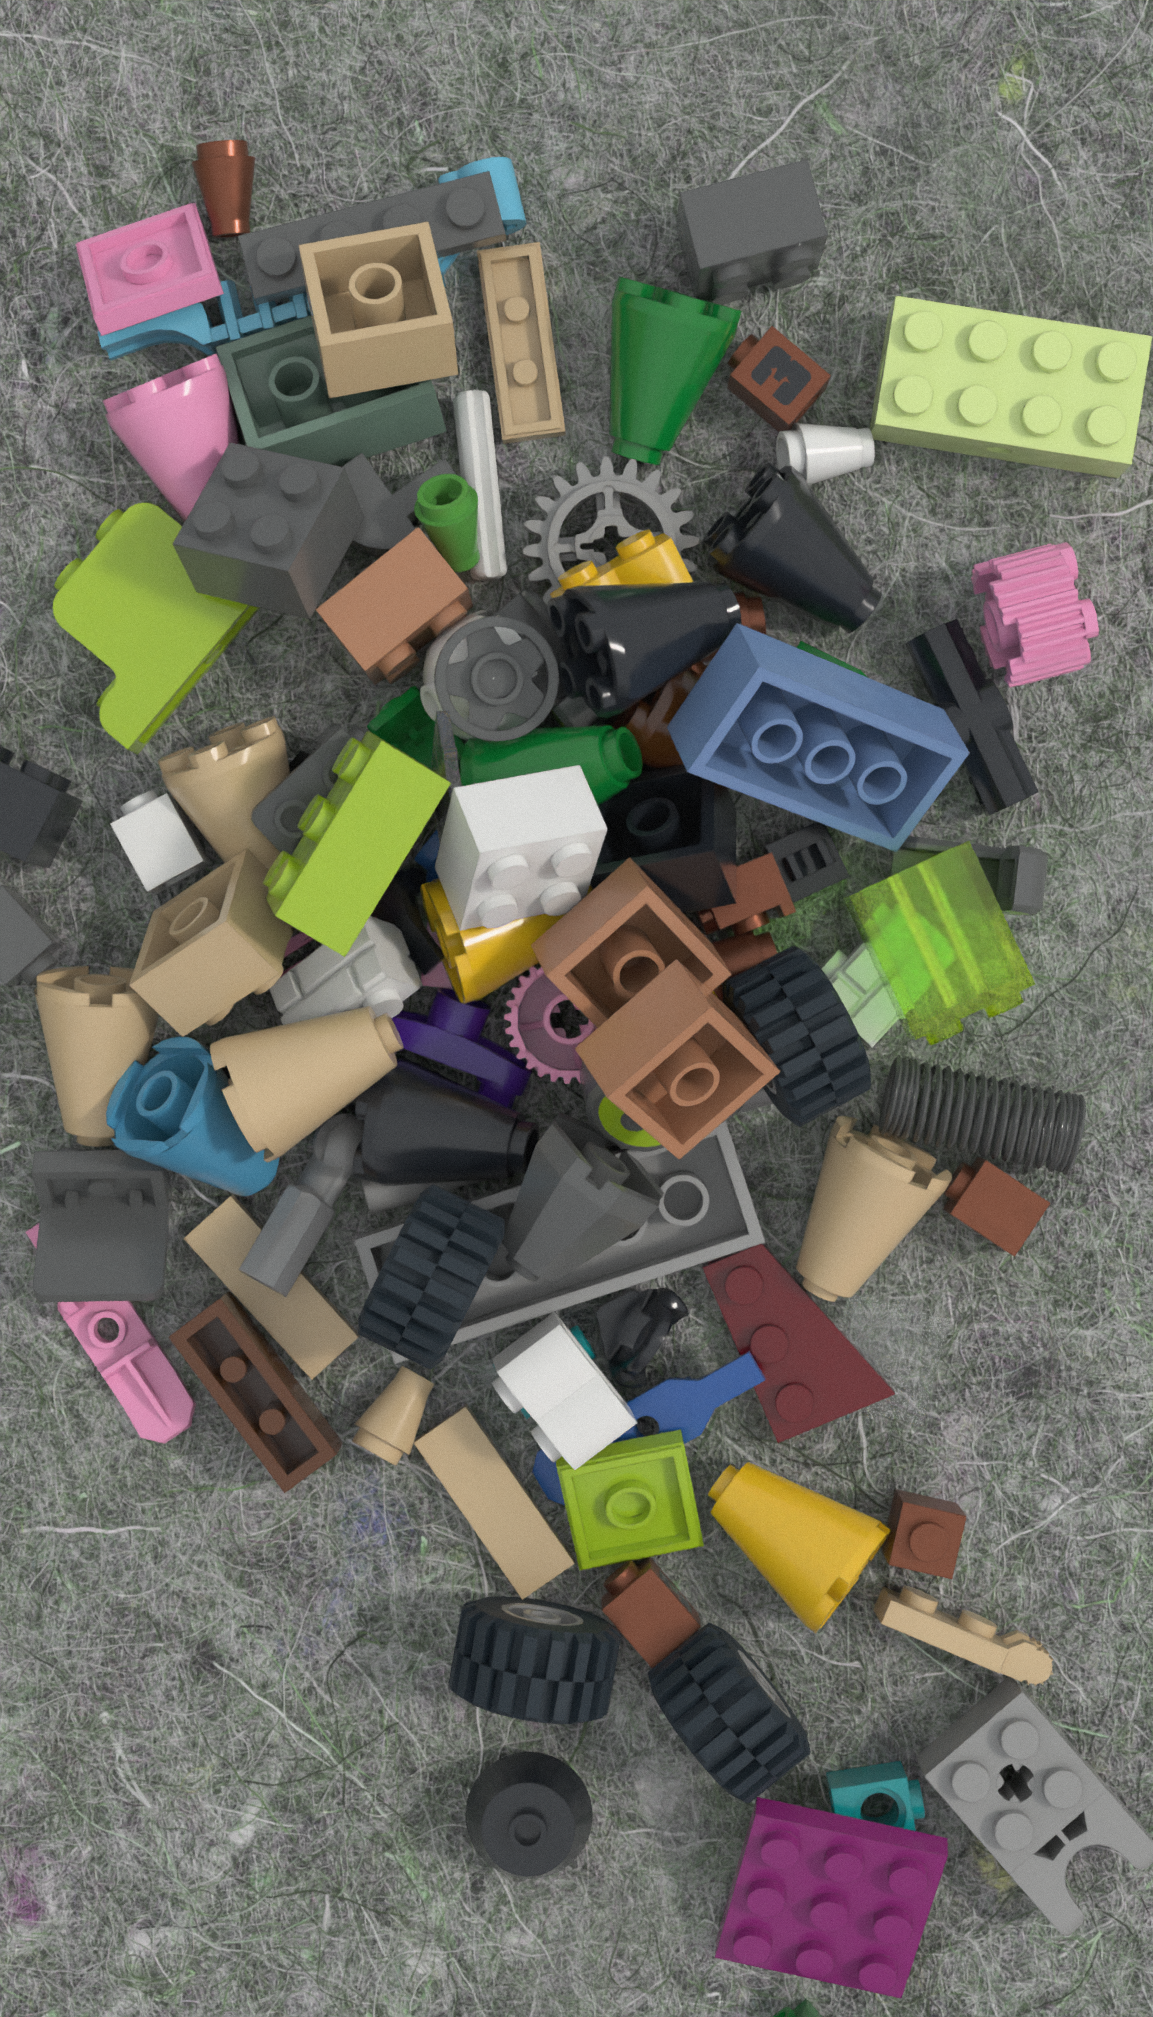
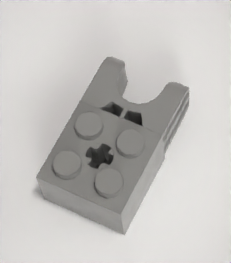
M1011 1677L1003 1680L916 1756L924 1777L1062 1935H1071L1083 1924L1084 1914L1076 1904V1899L1067 1888L1065 1881L1068 1862L1078 1851L1087 1846L1102 1845L1121 1853L1136 1869H1145L1153 1864V1839L1020 1683ZM1012 1764L1016 1772L1020 1769V1775L1017 1778L1004 1782L1000 1774L1003 1768Z

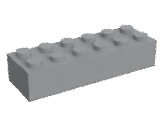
M726 1121L715 1128L680 1160L665 1147L650 1152L624 1149L640 1162L664 1192L659 1206L641 1228L555 1282L540 1277L536 1282H533L519 1275L506 1261V1255L509 1252L501 1242L451 1345L765 1243ZM623 1149L612 1151V1153L619 1158ZM523 1181L466 1200L505 1219L506 1230ZM406 1219L362 1233L354 1240L370 1291ZM390 1350L394 1364L408 1360Z

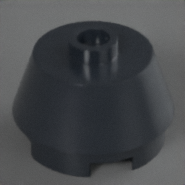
M539 1752L510 1754L489 1765L473 1784L467 1799L465 1813L468 1835L474 1848L483 1860L499 1872L522 1879L546 1877L561 1871L572 1863L581 1853L589 1838L593 1817L588 1790L578 1774L563 1761Z

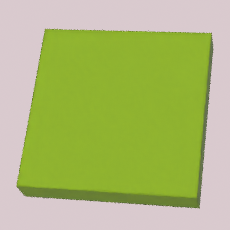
M681 1429L610 1443L576 1470L569 1465L563 1456L556 1461L579 1571L704 1546Z

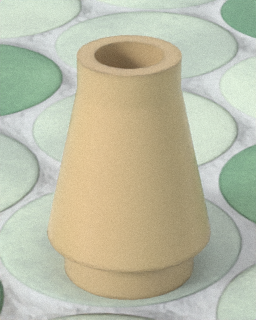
M401 1366L396 1377L356 1421L355 1425L360 1428L352 1442L397 1466L403 1453L408 1455L411 1453L428 1396L435 1384Z

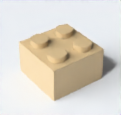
M429 222L299 245L306 293L329 398L458 375L453 320Z
M247 848L152 913L129 986L182 1037L204 1023L208 1026L218 1023L230 1012L236 1002L252 992L256 995L266 992L279 980L283 973L282 963L287 943L293 934L292 926L276 917L266 900L269 888L263 885L269 870Z

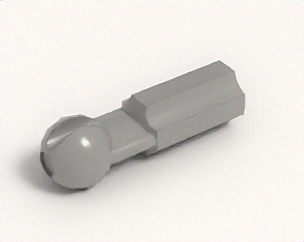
M337 1113L315 1129L311 1158L294 1185H288L239 1271L285 1297L288 1295L335 1213L333 1208L335 1201L349 1177L353 1174L354 1154L363 1137V1120H358L355 1115L350 1113Z

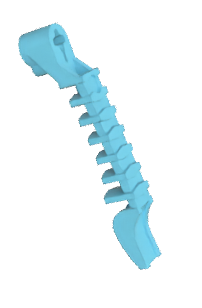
M491 157L464 165L457 171L443 174L438 178L440 184L490 171L506 235L517 232L526 226L525 213L513 163L510 158ZM460 253L437 258L444 287L446 286L444 275ZM225 280L221 281L224 294L216 296L223 322L222 325L213 327L203 305L199 302L101 336L99 331L97 333L101 348L107 351L111 361L163 343L183 344L203 352L208 357L216 353L218 356L217 346L310 316L311 312L307 293L289 297L290 302L276 306L275 301L257 305L253 297L256 313L243 317L235 282Z

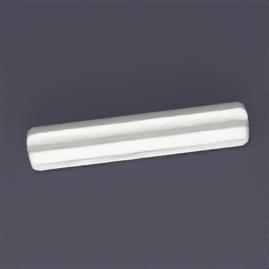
M468 390L460 392L455 396L453 406L460 475L478 495V549L480 560L470 569V574L475 580H495L502 578L506 574L507 564L490 396L486 391Z

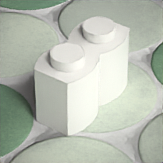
M555 1312L492 1358L496 1372L499 1375L492 1382L493 1387L514 1414L524 1407L537 1422L538 1426L530 1432L552 1462L557 1461L563 1456L569 1465L576 1470L637 1424L630 1407Z

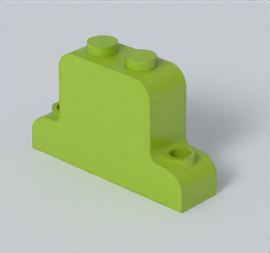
M138 503L129 507L125 512L121 509L112 512L101 524L95 535V538L99 541L97 546L84 561L76 558L70 562L54 584V587L59 590L53 601V614L57 623L115 673L116 678L102 693L96 704L100 708L99 718L101 725L109 735L136 755L141 752L260 609V607L197 593L173 546V542L182 526L160 507L151 503Z

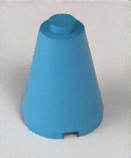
M173 1037L163 1040L152 1047L159 1054L149 1060L144 1066L135 1060L117 1082L106 1111L107 1125L114 1129L116 1138L111 1139L119 1149L130 1156L242 1197L259 1192L273 1181L277 1173L280 1157L267 1163L264 1161V1150L256 1153L250 1146L222 1092V1089L229 1086V1078L222 1068L215 1071L210 1051L198 1041L189 1037Z

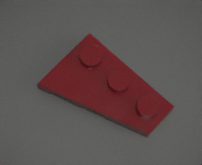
M764 1243L725 1255L703 1265L704 1273L740 1356L750 1351L766 1378L765 1381L754 1386V1389L778 1443L895 1395V1390L880 1373H877L857 1350L856 1346L837 1328Z

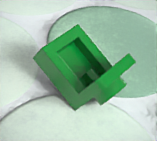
M416 686L409 688L401 696L388 701L382 707L379 714L368 723L367 728L371 733L431 769L433 765V771L435 763V767H437L434 741H436L435 748L440 776L442 766L440 765L439 757L441 752L443 754L442 765L444 760L446 779L450 782L453 774L461 772L460 762L464 743L458 736L446 729L440 721L436 722L430 718L422 704L420 690ZM435 724H436V726H437V733H438V739H439V745H440V747H441V751H440V748H438V741H437V735H436Z

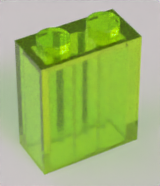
M970 841L958 844L843 898L908 1039L917 1040L925 1036L929 1046L939 1043L964 1031L965 1028L961 1019L984 1008L988 1018H991L1024 1003L1020 991L1035 985L1034 979Z

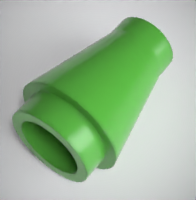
M441 474L428 479L418 490L414 506L415 515L437 551L453 571H467L473 568L480 560L478 549V495L468 485L467 481L459 475Z

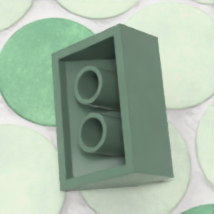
M311 315L216 347L221 365L224 366L229 391L244 439L249 447L341 467L361 453L366 458L447 432L431 380L329 398Z

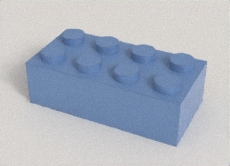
M736 623L667 726L687 772L894 852L899 850L970 753L944 709L739 623Z

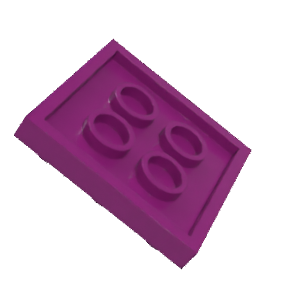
M757 1797L716 1938L715 1958L902 1998L946 1864L948 1838Z

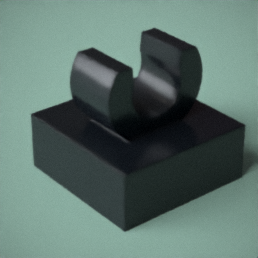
M815 822L764 846L767 854L772 852L793 903L850 877L826 825Z

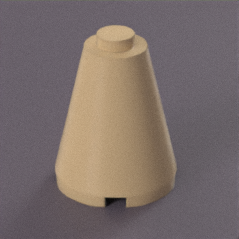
M73 966L51 969L37 975V988L34 992L63 1127L67 1133L76 1135L77 1143L81 1145L100 1147L114 1144L111 1139H115L114 1129L109 1127L106 1121L109 1099L117 1082L135 1060L144 1066L149 1056L159 1014L129 986L134 971L131 968L110 967V975L89 974V966Z
M367 1006L225 1037L211 1044L210 1054L215 1071L227 1066L231 1078L228 1080L229 1086L222 1089L227 1104L250 1146L256 1153L264 1150V1161L268 1163L281 1157L397 1066L394 1052L404 1047L389 1014L386 1012L377 1017L373 1009Z
M849 1116L837 1117L831 1128L796 1265L798 1272L805 1277L802 1281L803 1287L817 1297L831 1302H835L838 1296L850 1298L859 1290L944 1193L952 1180V1174L948 1169L938 1175L931 1171L937 1159L906 1139L903 1140L901 1136L895 1139L892 1135L888 1137L884 1134L882 1136L877 1125H873L869 1135L852 1130L858 1119Z

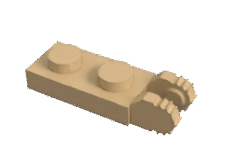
M904 1585L901 1593L885 1587L882 1588L873 1609L881 1624L1020 1682L1025 1680L1028 1685L1030 1683L1034 1684V1686L1039 1683L1043 1685V1682L1050 1675H1053V1658L1042 1647V1643L1040 1641L1037 1642L1034 1637L1030 1638L1026 1633L1018 1630L998 1636L995 1634L998 1626L992 1621L966 1610H962L958 1619L937 1610L939 1601L936 1598L910 1586Z

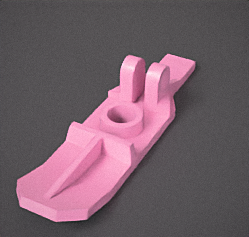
M39 1223L26 1231L36 1249ZM131 1301L58 1302V1311L62 1315L63 1320L66 1321L124 1408L140 1438L165 1444L191 1427L196 1403L179 1373ZM102 1318H111L117 1322L119 1334L115 1340H106L100 1336L98 1323Z

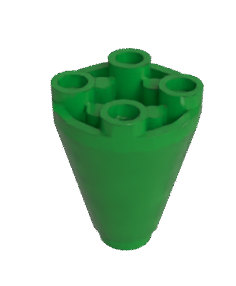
M619 276L612 300L609 434L614 436L615 439L611 452L637 461L660 465L663 451L671 450L734 339L742 311Z
M610 725L535 728L521 737L506 741H488L474 737L469 738L464 744L460 762L461 772L452 775L450 781L451 792H453L455 787L580 765L596 804L599 806L625 789L631 779L640 776L642 772V755L637 740L626 727L614 729Z

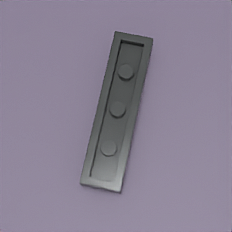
M490 171L238 236L256 304L260 305L306 293L299 245L423 222H429L437 258L506 241V233Z

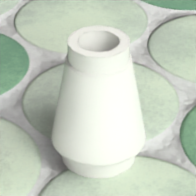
M794 423L791 430L780 431L776 441L778 469L780 470L784 466L794 467L802 474L808 485L859 470L861 467H870L874 463V441L869 428L857 429L854 427Z

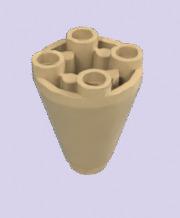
M275 716L259 720L246 727L244 722L230 725L209 735L208 738L211 744L196 751H194L193 747H187L159 759L158 764L163 773L162 778L166 788L224 863L247 848L268 870L271 868L281 852L253 824L251 812L259 802L290 774L285 737Z

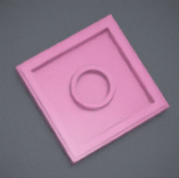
M196 203L172 209L75 244L93 318L101 336L224 294Z

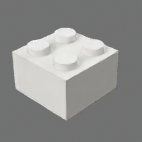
M580 765L453 788L435 869L460 931L481 926L498 928L516 919L541 914L549 916L563 915L568 913L586 897L607 827Z

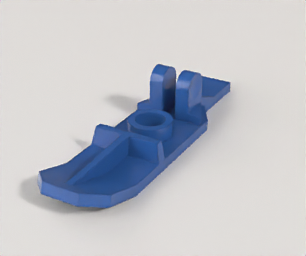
M748 1351L698 1379L691 1378L690 1376L685 1378L669 1377L626 1403L630 1407L636 1421L642 1416L654 1418L659 1424V1432L657 1434L681 1429L685 1444L702 1434L715 1408L760 1384L766 1378L752 1354ZM635 1424L612 1443L645 1437V1435L640 1433L637 1424ZM540 1449L536 1454L532 1473L548 1500L565 1505L556 1461L552 1462L543 1450Z

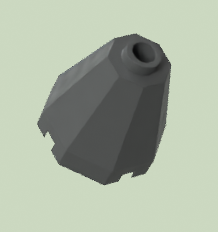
M561 1112L548 1126L535 1146L502 1240V1244L509 1252L506 1255L508 1264L519 1275L533 1282H536L539 1277L555 1282L641 1228L659 1206L660 1199L664 1194L640 1162L623 1149L620 1157H616L612 1152L604 1148L608 1140L598 1135L591 1125Z

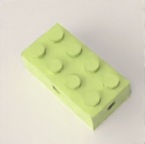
M895 296L887 317L870 423L873 440L1119 478L1132 465L1152 336Z

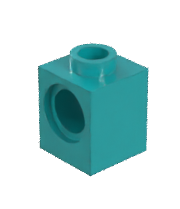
M901 1761L826 1772L832 1813L916 1831L914 1820L925 1818L919 1780L907 1779ZM884 1793L894 1799L892 1808L883 1816L869 1817L861 1812L864 1800L872 1794Z

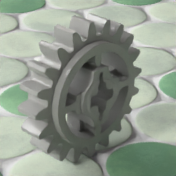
M605 456L601 461L599 476L597 477L591 476L588 468L582 462L576 463L575 477L577 484L571 486L565 479L556 475L552 483L556 493L559 495V499L553 501L548 497L538 495L534 502L539 510L547 516L546 520H528L525 523L524 528L541 539L540 543L532 544L522 549V556L542 561V566L535 569L527 577L529 583H541L543 581L550 583L551 588L547 590L542 598L544 603L548 605V601L551 599L550 593L561 587L558 577L565 572L561 562L581 564L592 560L597 568L607 563L605 553L594 552V549L582 550L581 548H588L592 544L601 542L607 530L614 531L615 539L618 542H622L630 536L644 531L629 525L623 517L622 509H620V497L629 499L644 508L652 517L659 532H652L653 536L655 537L662 533L670 536L680 556L681 551L698 546L700 544L698 537L682 535L679 530L680 527L685 526L694 517L693 511L674 513L671 510V506L679 497L681 490L677 487L668 490L662 495L658 494L656 487L660 481L661 472L657 469L648 475L645 481H638L636 479L637 462L635 459H630L622 475H615L609 456ZM596 498V515L593 526L585 533L577 534L575 537L559 538L560 529L568 515L580 504ZM682 558L689 574L695 573L697 565L688 559Z

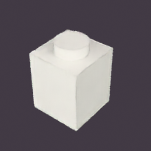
M151 790L131 799L120 807L124 816L110 823L147 892L158 894L212 864L181 806L168 793L158 797L155 791Z

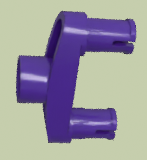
M437 988L428 1015L402 1010L395 1017L391 1018L404 1047L399 1051L406 1049L475 1075L477 1080L481 1082L478 1093L511 1109L516 1096L524 1095L533 1072L532 1068L529 1070L526 1068L527 1063L522 1059H518L514 1053L482 1036L491 1007L485 1002L479 1000L464 1004L458 1000L454 990Z

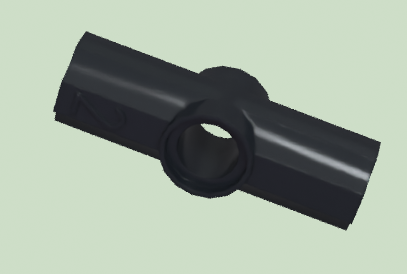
M955 619L924 632L908 641L905 645L933 705L945 710L970 752L963 761L962 766L967 774L970 785H972L980 807L983 808L986 817L1038 793V789L1011 734L1014 728L1013 721L1005 700L995 683L991 679H985L976 660L973 648L968 642L958 619Z

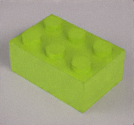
M368 730L361 741L351 737L343 747L332 768V771L339 778L326 798L317 794L312 799L297 828L304 831V836L292 855L284 850L278 855L263 882V885L269 888L266 900L276 917L344 957L451 784L432 769Z

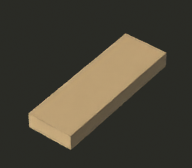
M540 242L477 250L503 444L566 436Z
M231 1195L193 1229L184 1240L312 1380L359 1338L360 1335L303 1271L300 1272L286 1297L239 1271L263 1227L234 1195Z
M467 1404L415 1439V1446L522 1600L575 1564L574 1557Z

